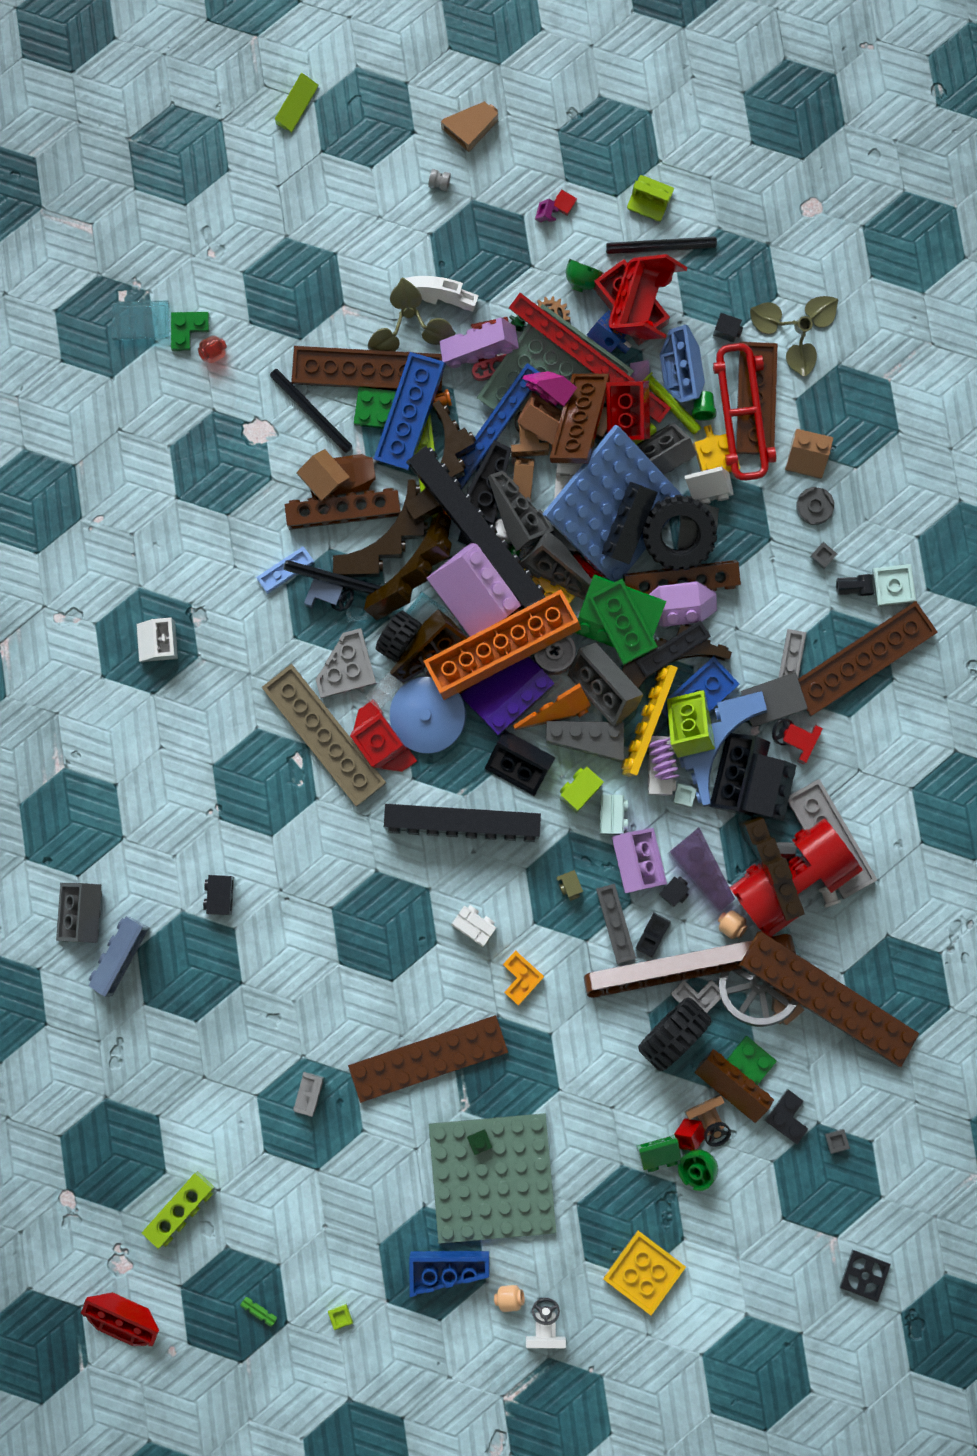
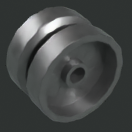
M567 636L534 653L533 658L535 663L546 674L560 675L571 668L575 659L576 647L572 638ZM557 651L558 656L551 655V652Z

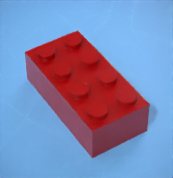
M625 259L594 281V290L611 312L626 265L628 264ZM655 299L649 321L654 322L656 329L660 331L668 325L670 316ZM631 336L638 346L646 341L644 339Z

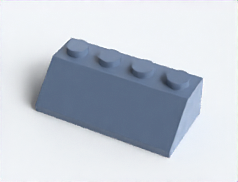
M128 916L125 919L122 918L117 925V929H119L117 934L113 935L107 944L109 946L107 952L103 953L98 960L100 965L97 971L94 970L89 977L91 982L88 986L104 997L113 996L150 927Z

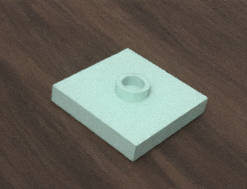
M911 564L872 569L877 607L914 603L916 601Z

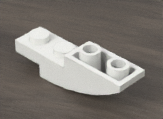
M434 276L405 278L419 290L422 300L436 305L439 299L445 303L461 307L464 310L474 311L478 295L461 289L463 285L461 282Z

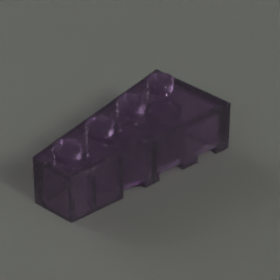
M699 827L668 852L717 912L722 911L735 900Z

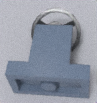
M313 579L304 604L306 607L313 609L316 599L331 603L332 608L336 611L342 612L351 606L354 593L350 588ZM350 592L349 601H348V603L344 606V602L346 601V598H347L346 595ZM337 602H338L339 607H340L339 609H337V608L335 607V605H337Z

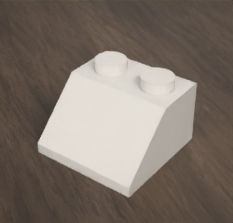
M723 467L685 475L692 498L698 499L702 503L710 504V501L715 499L724 501L729 499V496L734 495L730 473Z

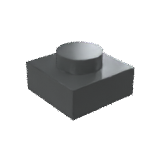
M822 542L810 558L825 569L836 557L837 553L825 542Z
M844 1129L824 1134L830 1154L850 1149Z

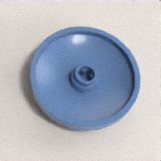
M419 677L404 684L395 694L390 707V723L407 748L419 753H436L453 745L462 734L466 723V707L460 693L443 700L432 677Z

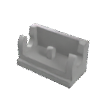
M303 1072L293 1109L294 1112L311 1117L315 1115L325 1077Z

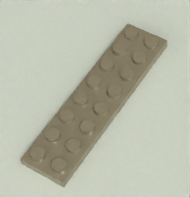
M292 664L262 686V689L356 807L386 784V781L374 767H371L354 741Z

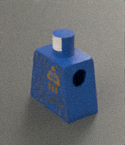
M608 310L587 333V336L610 353L617 347L626 354L632 345L624 339L627 334L615 331L609 327L611 312Z

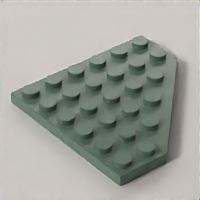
M543 304L540 308L626 374L632 375L634 370ZM528 324L518 338L519 348L514 349L512 353L505 356L477 396V399L494 410L527 363L539 372L550 371L564 376L569 381L572 374L594 373ZM531 391V392H530V394H529L528 397L525 399V401H524L523 404L520 406V408L518 409V411L516 412V414L513 416L512 419H515L516 415H517L520 411L523 410V408H524V406L526 405V403H527L529 397L531 396L532 392H534V391ZM559 404L556 405L557 408H559L560 410H563V406H562V405H559Z

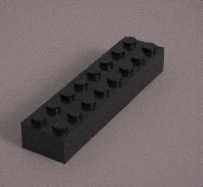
M385 804L383 827L392 834H400L401 830L407 831L409 835H419L420 832H427V836H439V833H446V837H458V834H465L466 838L477 839V835L485 836V839L488 840L504 837L506 841H516V838H524V842H535V839L540 837L541 813Z

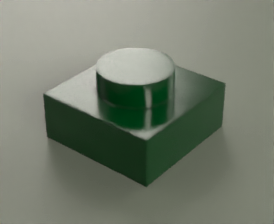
M485 1129L467 1136L474 1155L493 1148Z

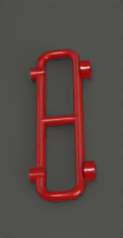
M735 343L722 346L716 354V363H713V373L718 374L729 451V454L725 455L726 466H731L732 474L737 479L744 481L756 480L767 474L769 463L776 462L775 447L766 448L756 371L764 370L762 355L754 356L752 349L748 345ZM743 351L746 354L753 407L730 409L724 354L727 352ZM754 414L761 469L757 472L742 473L738 468V455L736 453L732 417Z

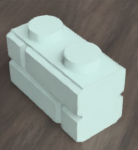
M624 795L600 796V834L620 835L624 834V830H627L628 819H624V811H628V800H624Z

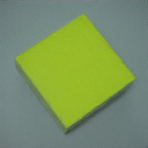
M347 1304L328 1310L334 1330L353 1324Z

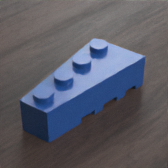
M411 1251L409 1257L410 1297L425 1292H433L445 1287H453L461 1283L465 1284L489 1278V1251Z

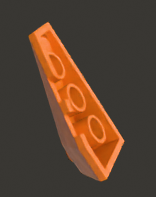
M579 683L559 695L554 703L545 704L539 709V712L535 711L514 724L513 729L515 731L546 724L547 721H561L574 718L577 715L580 718L589 712L588 709L591 705Z

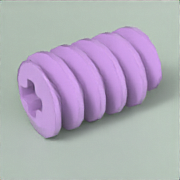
M670 738L657 740L648 745V748L654 749L650 752V756H656L651 762L658 764L653 767V771L659 772L654 776L656 779L667 780L679 777V775L673 774L674 771L678 770V767H673L672 764L677 761L670 759L675 754V752L668 750L672 747L671 744H667Z

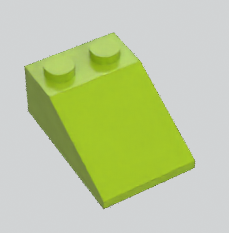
M704 690L667 699L671 746L677 758L715 749L713 729Z

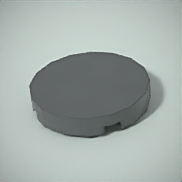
M811 487L805 489L799 495L796 502V510L804 522L810 525H819L825 523L832 516L834 500L827 490Z

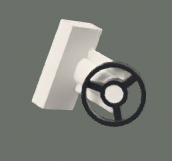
M541 1298L534 1303L532 1316L536 1321V1336H526V1348H566V1338L556 1336V1321L560 1315V1308L553 1299ZM547 1301L553 1303L554 1306L540 1307L537 1304Z

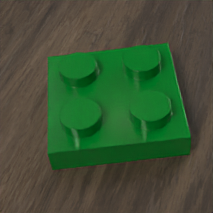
M359 387L354 425L384 429L396 391Z
M747 1035L726 1059L749 1079L753 1080L756 1085L761 1082L777 1062Z

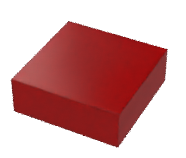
M561 189L554 200V207H557L559 212L568 216L577 202V198Z

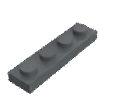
M615 884L597 888L596 892L617 964L636 959Z

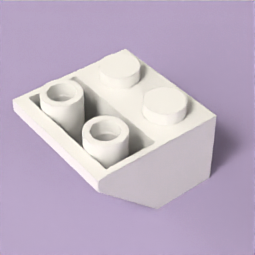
M172 618L151 619L137 624L139 662L178 659L175 621Z

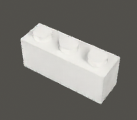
M652 736L649 744L657 740L670 738V736ZM672 747L668 749L669 751L674 752ZM649 748L648 795L671 796L672 791H676V780H673V778L661 780L654 777L659 772L653 771V767L658 764L651 762L656 756H650V752L654 749Z

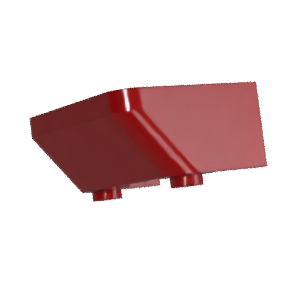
M668 254L631 259L624 271L609 319V327L615 331L644 340L665 339L666 334L656 329L654 322L649 321L657 292L660 287H665L671 283L674 272L687 271L688 267Z

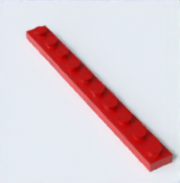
M519 293L508 309L592 373L609 374L610 382L635 381L522 293ZM649 391L650 417L660 423L671 407Z

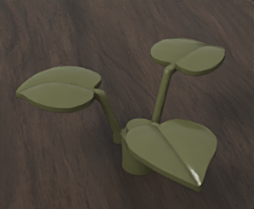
M402 277L390 294V303L395 308L401 309L395 331L392 333L388 328L377 330L368 341V349L396 351L400 345L399 338L396 335L398 334L403 316L412 318L416 315L422 328L425 329L422 332V338L429 344L440 345L441 340L454 336L456 332L448 321L441 318L430 320L427 326L423 323L419 311L416 310V307L420 306L422 302L421 293L411 282Z
M820 296L811 299L805 306L807 316H803L797 321L780 322L782 311L778 305L771 302L752 307L750 309V317L756 329L764 334L775 333L778 325H794L795 331L801 334L799 345H793L788 349L786 361L792 370L805 377L813 370L817 359L815 347L811 343L803 345L806 332L812 328L813 324L823 328L829 326L834 321L838 299L830 296Z

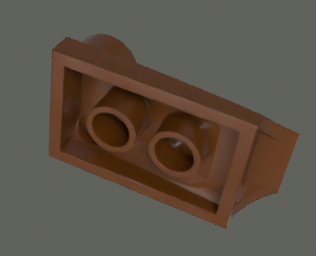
M357 454L333 458L350 478L330 495L343 496L347 493L369 491L371 484L376 480L372 457ZM311 491L312 497H317V496Z

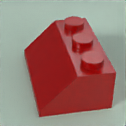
M649 381L606 382L607 434L614 425H617L631 440L649 439Z

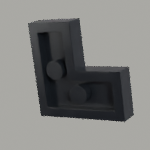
M786 1089L764 1121L798 1145L808 1128L793 1116L804 1100L789 1089Z

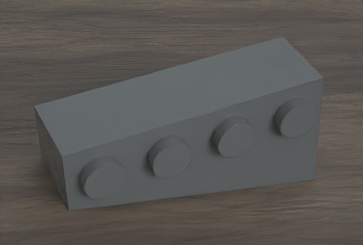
M547 721L546 743L623 763L624 722L613 727L610 722Z

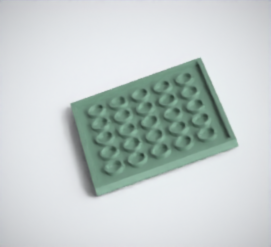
M546 1113L429 1123L439 1244L556 1233ZM485 1129L493 1148L474 1155L467 1136Z

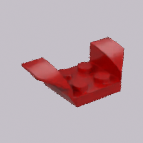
M374 699L358 710L354 729L350 737L371 767L403 772L417 762L410 749L405 747L383 716V711Z

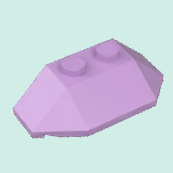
M697 581L658 586L649 594L666 601L658 623L662 627L697 623L700 620L702 622L717 611L716 592Z

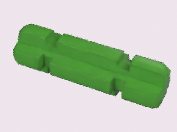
M245 1297L240 1306L246 1311L248 1309L249 1313L261 1321L264 1320L265 1324L272 1327L277 1317L272 1313L269 1314L266 1309L256 1302L255 1304L252 1303L253 1300Z

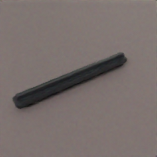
M712 236L606 243V253L715 248L717 246V238Z
M274 369L270 373V377L345 453L352 449V444L278 369Z
M286 560L284 563L285 571L371 594L382 587Z

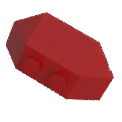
M113 1292L90 1296L85 1299L81 1314L98 1331L131 1346L154 1345L159 1328L148 1308Z

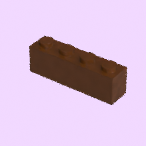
M714 1049L700 1062L694 1072L754 1123L770 1109L774 1101L767 1092L762 1090L753 1080L749 1079Z

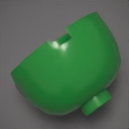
M569 259L565 274L567 281L573 285L572 289L583 292V290L594 289V281L603 275L604 272Z
M705 1150L688 1152L681 1158L678 1165V1173L682 1182L686 1186L689 1184L694 1187L693 1190L695 1191L708 1189L718 1177L717 1161L713 1155Z

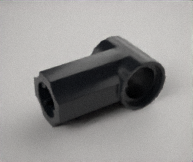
M863 574L857 577L837 578V595H874V575Z

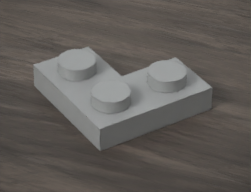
M683 980L670 993L679 1003L687 997L692 998L706 1013L721 999L719 987L712 980L698 993Z

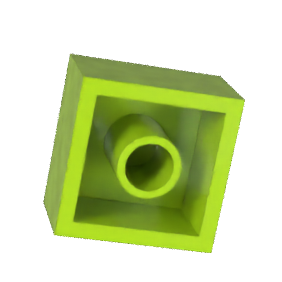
M587 766L584 770L580 768L573 775L574 781L571 784L567 782L560 789V799L576 814L604 783Z

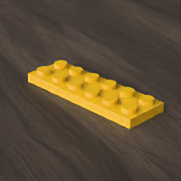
M669 665L657 671L655 676L657 682L655 687L651 688L648 694V698H650L649 703L644 706L641 713L643 719L641 723L637 724L635 729L637 735L628 747L630 752L628 758H625L622 763V775L627 777L638 775L678 667Z

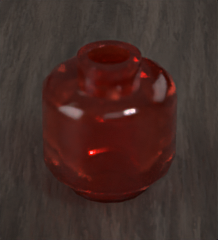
M212 335L199 343L198 353L204 362L214 363L225 356L227 345L222 338L219 339L217 336Z

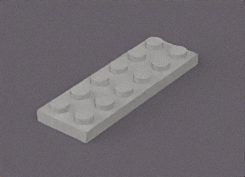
M820 779L789 796L788 804L804 831L806 829L809 830L825 818L863 869V871L837 889L842 899L877 881L875 874Z

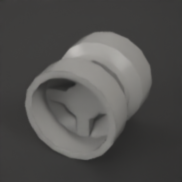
M432 169L428 187H440L442 191L447 192L451 173L444 172L441 174L438 170Z

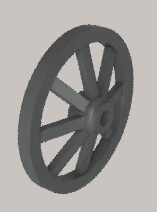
M742 969L732 970V972L750 982L726 988V981L730 971L720 974L719 993L722 1003L735 1019L744 1024L756 1027L772 1026L788 1018L798 1006V1002L793 999L791 1002L771 988V985ZM758 982H763L764 984H763V985H758L757 983H758ZM751 989L752 991L740 1009L737 1010L729 1000L728 995ZM767 993L786 1007L783 1011L769 1017L765 994ZM756 995L760 996L763 1018H754L744 1014Z

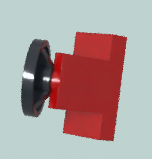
M783 718L774 724L772 738L776 744L783 746L790 744L802 750L797 762L805 764L823 728L815 725L810 733L794 725L791 720ZM783 722V727L780 728L779 734L776 736L777 727ZM783 738L782 741H783L784 743H780V742L778 741V739Z

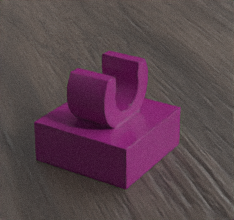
M547 199L539 202L535 220L539 222L546 220L548 222L556 221V218L552 217V212L556 213L559 211L557 207H554L555 201Z

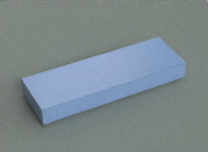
M304 546L256 577L267 594L297 575L296 573L284 570L286 560L307 566L315 563Z

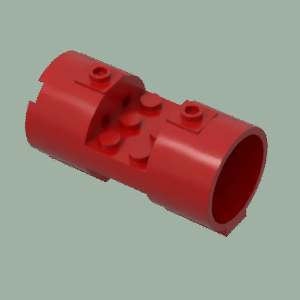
M825 818L809 830L806 829L804 831L802 829L794 835L795 838L792 839L802 854L801 857L796 856L789 861V868L793 876L792 880L798 894L819 879L832 893L863 871L849 848ZM754 864L746 870L747 873L744 874L743 878L729 888L761 932L772 937L796 918L785 921L774 891L761 864Z

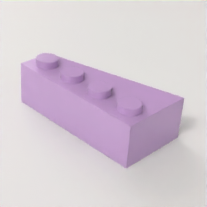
M502 317L496 319L495 324H490L489 322L482 324V329L472 328L467 330V335L457 334L440 341L442 361L450 368H458L464 363H476L478 359L494 358L496 354L500 353L509 354L514 349L519 348L516 327Z

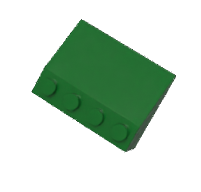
M594 575L578 616L581 629L575 633L614 647L588 598L591 594L614 582ZM627 587L652 636H654L666 601Z

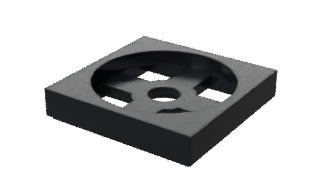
M852 1249L839 1287L878 1302L891 1264ZM861 1258L866 1259L864 1268L852 1267L854 1261ZM874 1263L879 1265L882 1277L873 1275L872 1268ZM863 1272H867L869 1274L868 1279H862L861 1275ZM849 1274L858 1277L859 1283L856 1289L849 1283ZM874 1283L879 1285L875 1290L864 1293L867 1284Z

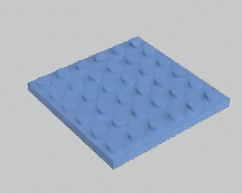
M617 425L613 426L591 453L589 464H583L542 514L606 579L613 582L622 579L623 574L629 571L646 550L642 531L630 564L602 554L604 543L607 541L611 525L615 521L618 508L622 503L629 483L633 482L658 492L652 509L658 501L665 500V497L683 496Z

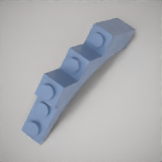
M762 691L718 702V708H715L717 720L721 719V722L711 724L715 749L679 757L682 768H685L687 772L694 770L691 776L694 785L698 784L697 800L704 807L711 805L709 792L710 773L713 761L721 745L741 724L753 717L767 713Z

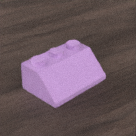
M654 828L627 832L612 837L625 893L667 884Z

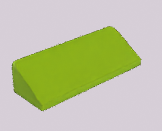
M301 73L275 117L276 125L293 132L319 85Z

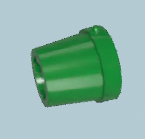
M702 391L700 397L694 400L692 417L695 420L707 421L716 417L714 395L712 392Z

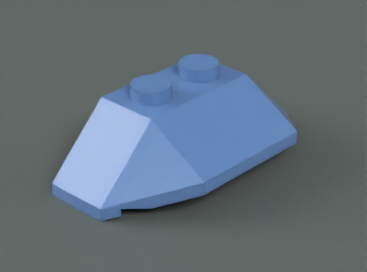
M688 325L670 329L660 352L664 387L680 403H685L698 399L705 384L700 347Z

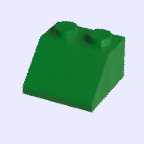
M674 1135L636 1145L643 1170H648V1172L657 1171L659 1166L665 1164L667 1167L675 1166L681 1160L678 1140Z

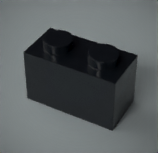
M208 875V879H205L204 890L207 891V899L204 898L203 910H206V914L232 915L233 876Z

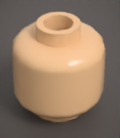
M730 910L727 913L723 912L718 919L720 923L719 931L730 939L741 938L748 927L746 919L734 910Z
M517 1285L500 1286L497 1294L494 1295L495 1305L499 1306L502 1312L519 1311L525 1302L524 1292Z

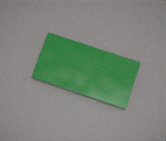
M623 579L588 596L623 665L658 647Z

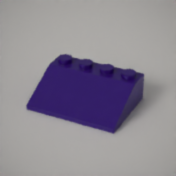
M526 657L476 683L462 693L461 696L480 719L499 737L550 691L555 683L530 657Z

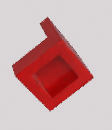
M687 1118L682 1121L674 1133L678 1140L679 1149L693 1151L699 1148L704 1140L705 1132L702 1121L689 1120Z

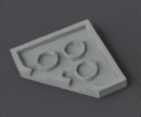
M361 628L342 633L323 669L315 679L321 699L376 684Z

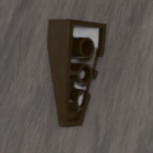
M437 609L420 627L390 673L404 683L423 672L426 667L424 660L468 637L447 615Z

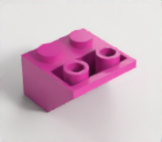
M550 371L524 375L522 378L527 382L526 386L530 390L538 392L542 400L547 403L550 402L554 406L557 404L565 406L577 389L564 376Z

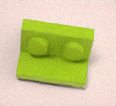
M640 175L638 181H635L627 209L661 222L674 187Z

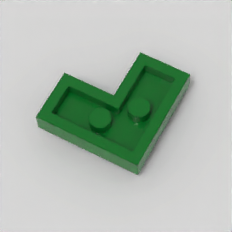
M171 312V350L191 351V332H209V312Z

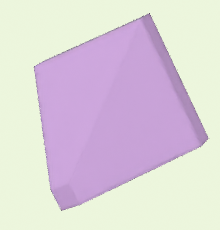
M649 360L630 363V368L634 370L630 377L635 381H643L649 375Z

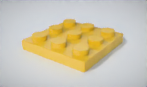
M637 1230L605 1274L603 1280L649 1315H652L686 1266Z

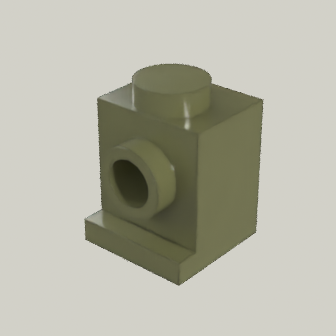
M575 870L556 877L557 881H562V884H559L562 894H567L570 901L581 897L579 893H582L583 890Z

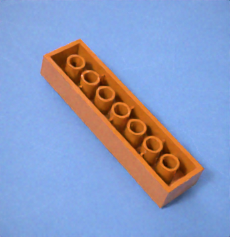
M559 590L424 660V663L443 700H446L575 633L581 627L562 590Z

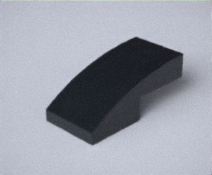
M653 912L635 949L653 957L671 921Z

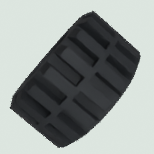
M403 610L398 612L381 633L375 649L396 663L422 626V623Z

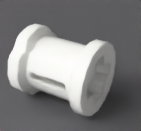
M826 887L818 889L823 895L825 908L841 903L835 891L831 893Z

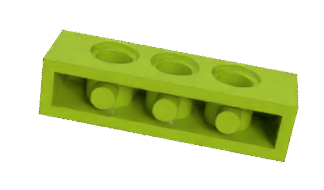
M198 1171L195 1172L141 1233L158 1249L162 1246L166 1248L174 1239L171 1235L176 1230L180 1232L187 1224L185 1220L188 1216L193 1217L200 1210L198 1205L202 1201L206 1203L214 1194L212 1192L214 1186ZM190 1191L197 1193V1201L189 1199L188 1194ZM176 1206H181L184 1209L183 1216H178L175 1213ZM163 1221L170 1223V1231L163 1230Z

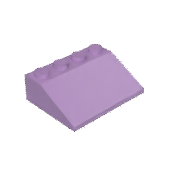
M474 543L468 544L426 578L469 637L503 620L521 606L485 554Z

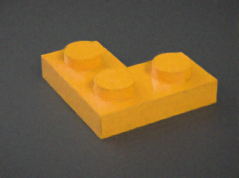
M515 950L503 966L517 978L504 993L519 1006L544 976Z

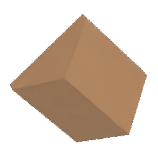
M326 449L314 454L296 472L321 502L350 478Z

